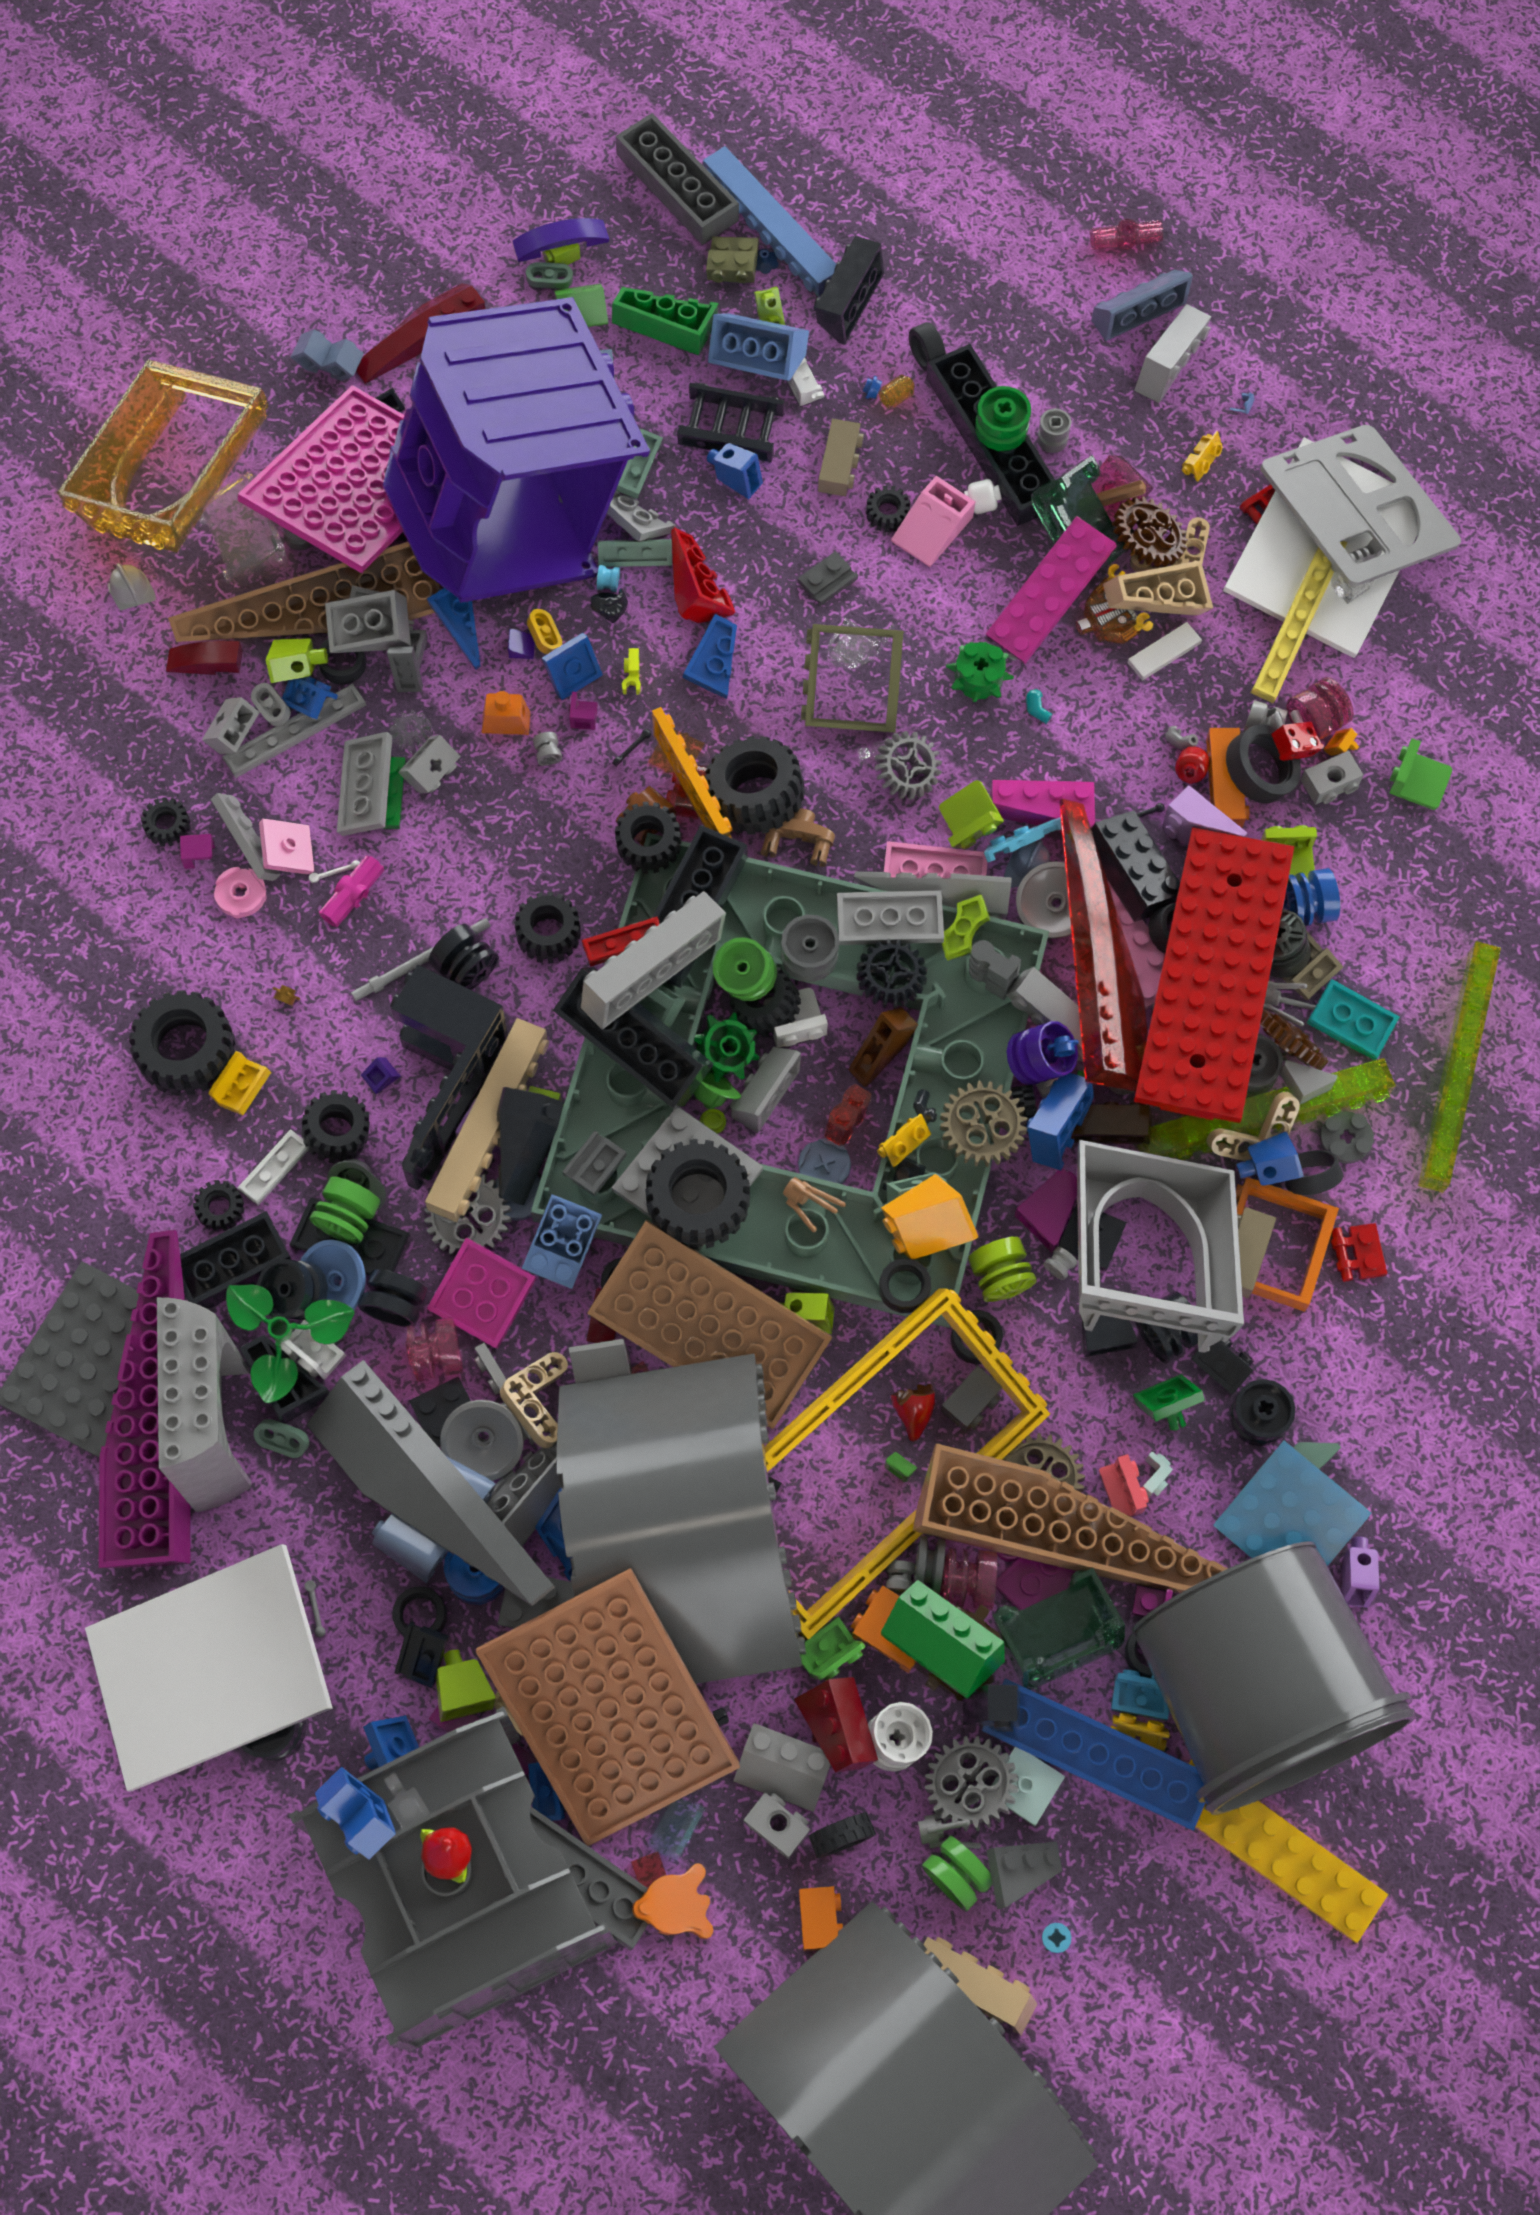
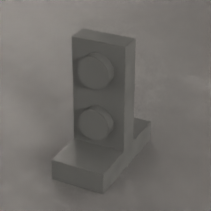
M409 630L411 646L389 647L387 656L397 692H422L423 682L419 669L428 635L426 630Z

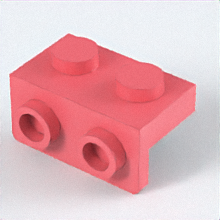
M1128 1454L1118 1457L1114 1464L1099 1469V1474L1111 1507L1130 1517L1142 1514L1145 1511L1149 1498L1146 1489L1139 1485L1137 1477H1139L1138 1467L1135 1461H1130Z

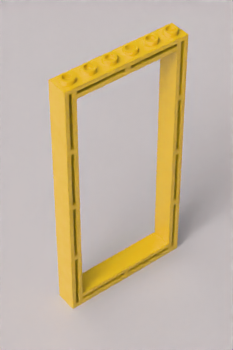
M939 1288L764 1446L767 1472L940 1315L945 1318L1021 1411L976 1454L1002 1460L1039 1426L1050 1413L1045 1408L1047 1406L1046 1401L1039 1394H1034L1028 1387L1030 1385L1028 1379L1021 1373L1017 1374L1012 1368L1013 1362L1004 1352L1000 1353L994 1346L996 1343L994 1338L987 1331L983 1332L977 1325L979 1321L976 1316L969 1310L965 1311L961 1306V1298L952 1289ZM916 1510L807 1611L796 1599L797 1609L793 1610V1614H799L802 1632L798 1633L802 1637L809 1640L923 1534L913 1531Z

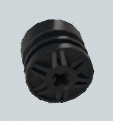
M464 923L448 931L435 944L430 952L429 963L441 975H447V979L469 990H473L492 973L498 963L499 956L495 950L490 949L486 942H480V936L468 924Z
M1173 1291L1162 1298V1300L1191 1305L1177 1291ZM1135 1321L1147 1347L1165 1364L1172 1361L1174 1356L1178 1357L1183 1353L1182 1345L1190 1349L1198 1344V1333Z

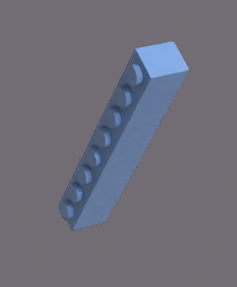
M725 146L705 158L703 166L739 203V214L745 218L748 227L752 230L755 229L759 233L762 242L765 245L769 244L774 249L777 258L781 261L784 260L788 264L791 273L794 276L798 275L803 280L804 286L808 291H813L818 297L822 295L826 281L830 280L834 274L836 263Z

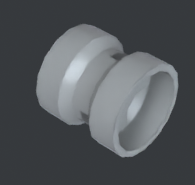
M543 732L533 738L534 748L538 751L536 754L537 762L541 766L557 764L562 760L561 750L557 748L559 743L558 737L554 732Z
M900 1560L891 1562L887 1566L889 1579L886 1581L885 1587L894 1593H904L913 1584L911 1576L914 1574L915 1564Z

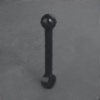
M644 729L641 733L642 735L620 756L613 760L612 764L615 767L644 739L650 738L651 731L649 729Z
M1157 803L1155 807L1136 814L1138 817H1142L1156 811L1161 813L1165 810V806L1163 803Z

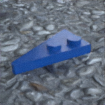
M443 588L427 598V602L468 661L477 670L481 665L472 601L460 603L458 597L446 588Z

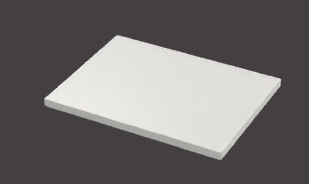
M1304 437L1299 447L1314 442ZM1342 456L1337 457L1338 461L1364 493L1394 484ZM1294 458L1291 460L1290 464L1295 463ZM1276 491L1223 591L1284 622L1318 545ZM1400 500L1377 509L1403 544L1410 546L1414 543L1418 535V523L1414 509L1409 501ZM1363 533L1344 540L1348 542L1345 550L1349 553L1363 548L1373 538L1369 533ZM1399 571L1359 586L1347 584L1338 572H1334L1306 634L1355 658Z
M283 1544L85 1628L127 1791H134L333 1709L287 1546Z

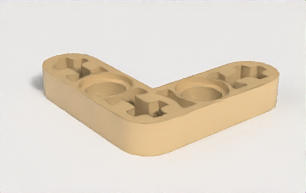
M1196 517L1190 520L1185 538L1188 539L1185 544L1187 548L1195 546L1200 550V553L1192 555L1186 548L1181 558L1173 565L1200 560L1203 563L1210 529L1209 523L1205 519ZM1196 526L1201 527L1198 539L1194 538ZM1136 554L1131 556L1130 566L1134 571L1141 572L1157 569L1155 565L1154 567H1151V564L1147 566L1146 560H1144L1143 564H1139Z
M1281 1092L1275 1096L1258 1137L1217 1128L1208 1135L1207 1145L1217 1155L1241 1161L1250 1160L1248 1150L1243 1153L1238 1152L1239 1145L1243 1142H1249V1146L1275 1136L1270 1131L1272 1126L1277 1123L1282 1124V1129L1278 1134L1287 1131L1289 1135L1299 1112V1101L1291 1093ZM1288 1102L1291 1103L1290 1106H1285L1284 1109L1282 1108L1283 1104H1287ZM1224 1138L1227 1143H1230V1147L1228 1144L1219 1143L1217 1145L1216 1142L1221 1141Z
M558 1352L549 1353L514 1374L504 1382L500 1389V1396L504 1403L516 1416L535 1443L542 1448H550L557 1442L558 1424L535 1396V1393L558 1380L567 1370V1360ZM550 1364H557L559 1366L558 1368H552L548 1373L546 1372ZM534 1373L538 1375L540 1383L534 1384L530 1382L528 1374ZM516 1388L518 1390V1393H511L509 1389L513 1390ZM523 1399H525V1400L521 1403V1405L518 1404L519 1400H520V1402H521ZM524 1408H533L537 1413V1417H528L524 1413ZM542 1420L543 1423L536 1427L535 1425ZM549 1431L551 1433V1437L549 1435L545 1437L542 1433H546Z

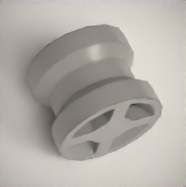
M1056 1247L1052 1258L1047 1259L1043 1265L1055 1277L1065 1280L1068 1276V1270L1077 1265V1260L1064 1248Z

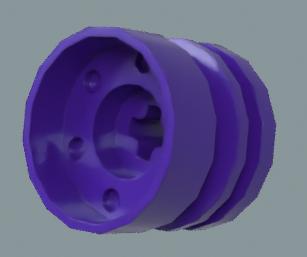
M1049 1021L1012 1035L1008 1041L1006 1053L1009 1067L1014 1076L1025 1085L1033 1086L1071 1073L1077 1065V1045H1074L1075 1053L1066 1057H1055L1053 1050L1047 1049L1048 1045L1054 1044V1039L1057 1037L1069 1036L1070 1040H1075L1070 1030L1060 1022Z

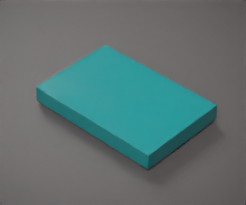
M1331 979L1306 1023L1376 1061L1400 1016Z

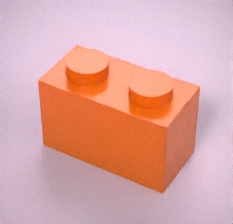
M834 1886L799 1889L803 1950L815 1951L825 1948L838 1936V1932L843 1928V1923L837 1924L836 1912L842 1911L840 1893L835 1894Z

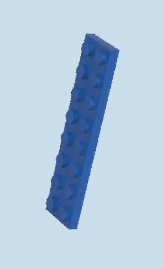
M1006 1678L1004 1679L1002 1685H1017L1020 1690V1727H1014V1732H998L994 1726H983L982 1732L1194 1831L1206 1803H1200L1196 1797V1792L1204 1786L1196 1767Z

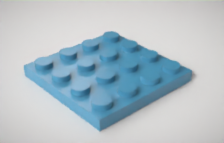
M1283 1440L1213 1526L1251 1558L1291 1544L1306 1541L1314 1542L1328 1566L1372 1512Z

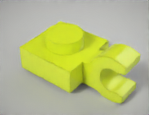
M629 648V658H624V673H629V676L622 682V692L624 695L627 694L629 686L636 687L637 695L641 692L639 648Z

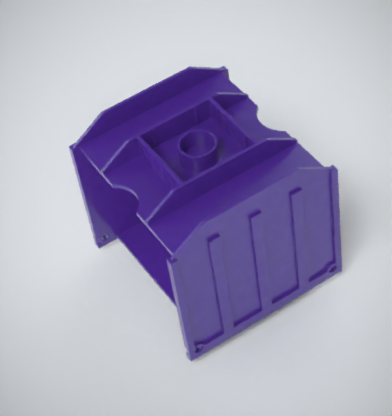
M570 297L429 317L420 357L421 362H417L409 395L413 402L412 407L406 409L404 419L399 422L394 446H391L389 450L390 456L383 481L385 493L421 570L458 597L460 603L596 577L598 575V567L590 552L628 460L634 459V456L642 455V457H648L650 449L634 419V405L628 393H621L614 380V366L611 357L607 353L600 352L574 298Z

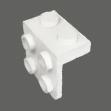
M813 989L798 990L800 993L798 996L801 999V1004L798 1005L800 1012L794 1015L796 1020L793 1023L789 1022L788 1024L774 1027L773 1038L776 1047L792 1046L802 1041L815 1040L827 1035L828 1022L825 1014L821 1015ZM773 997L765 999L764 1006L767 1005L773 999Z
M304 1319L301 1324L306 1325L308 1322ZM296 1329L291 1337L281 1344V1349L292 1360L295 1361L299 1358L297 1363L309 1372L313 1378L319 1375L325 1380L347 1356L335 1344L324 1345L314 1341L311 1337L310 1329Z

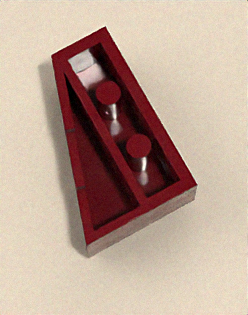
M854 1677L828 1679L794 1698L795 1703L835 1773L860 1770L878 1761Z

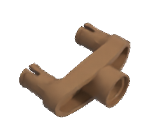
M800 808L797 813L793 812L794 817L789 822H783L782 827L778 829L772 828L769 829L768 833H764L765 838L760 852L763 856L768 857V853H770V858H775L780 838L796 839L797 837L801 838L802 841L815 844L810 863L817 866L819 861L820 867L826 866L829 849L833 846L835 834L830 829L814 823L815 814L812 811Z

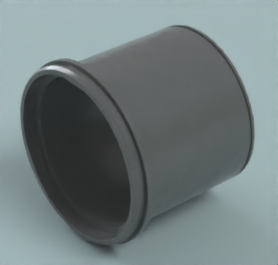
M1311 1541L1284 1546L1226 1569L1161 1604L1138 1621L1132 1629L1204 1784L1196 1792V1797L1200 1803L1206 1802V1810L1212 1815L1223 1814L1241 1808L1309 1779L1387 1739L1415 1719V1710L1409 1706L1413 1701L1409 1692L1395 1693L1316 1544Z

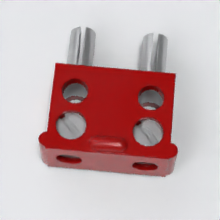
M1293 710L1290 713L1294 724L1285 725L1281 713H1274L1272 717L1277 730L1271 735L1279 751L1280 760L1312 757L1323 749L1324 745L1320 742L1312 721L1303 722L1298 710Z

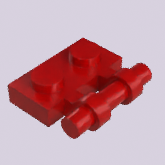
M1376 1223L1349 1227L1350 1237L1347 1238L1343 1237L1341 1228H1334L1332 1230L1333 1239L1331 1240L1332 1249L1336 1251L1338 1259L1336 1267L1337 1271L1341 1272L1343 1282L1353 1280L1351 1270H1358L1360 1280L1382 1277L1388 1274ZM1347 1247H1352L1355 1260L1348 1259Z

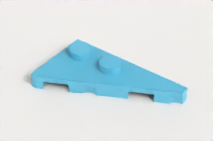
M1066 814L1031 829L1028 826L1021 827L1013 831L1015 835L1008 838L1001 835L990 840L991 844L987 846L984 852L987 862L996 860V853L1002 851L1004 854L1013 852L1045 837L1044 835L1063 829L1075 823L1072 814Z

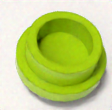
M708 1109L701 1115L700 1122L719 1134L726 1126V1117L718 1109Z

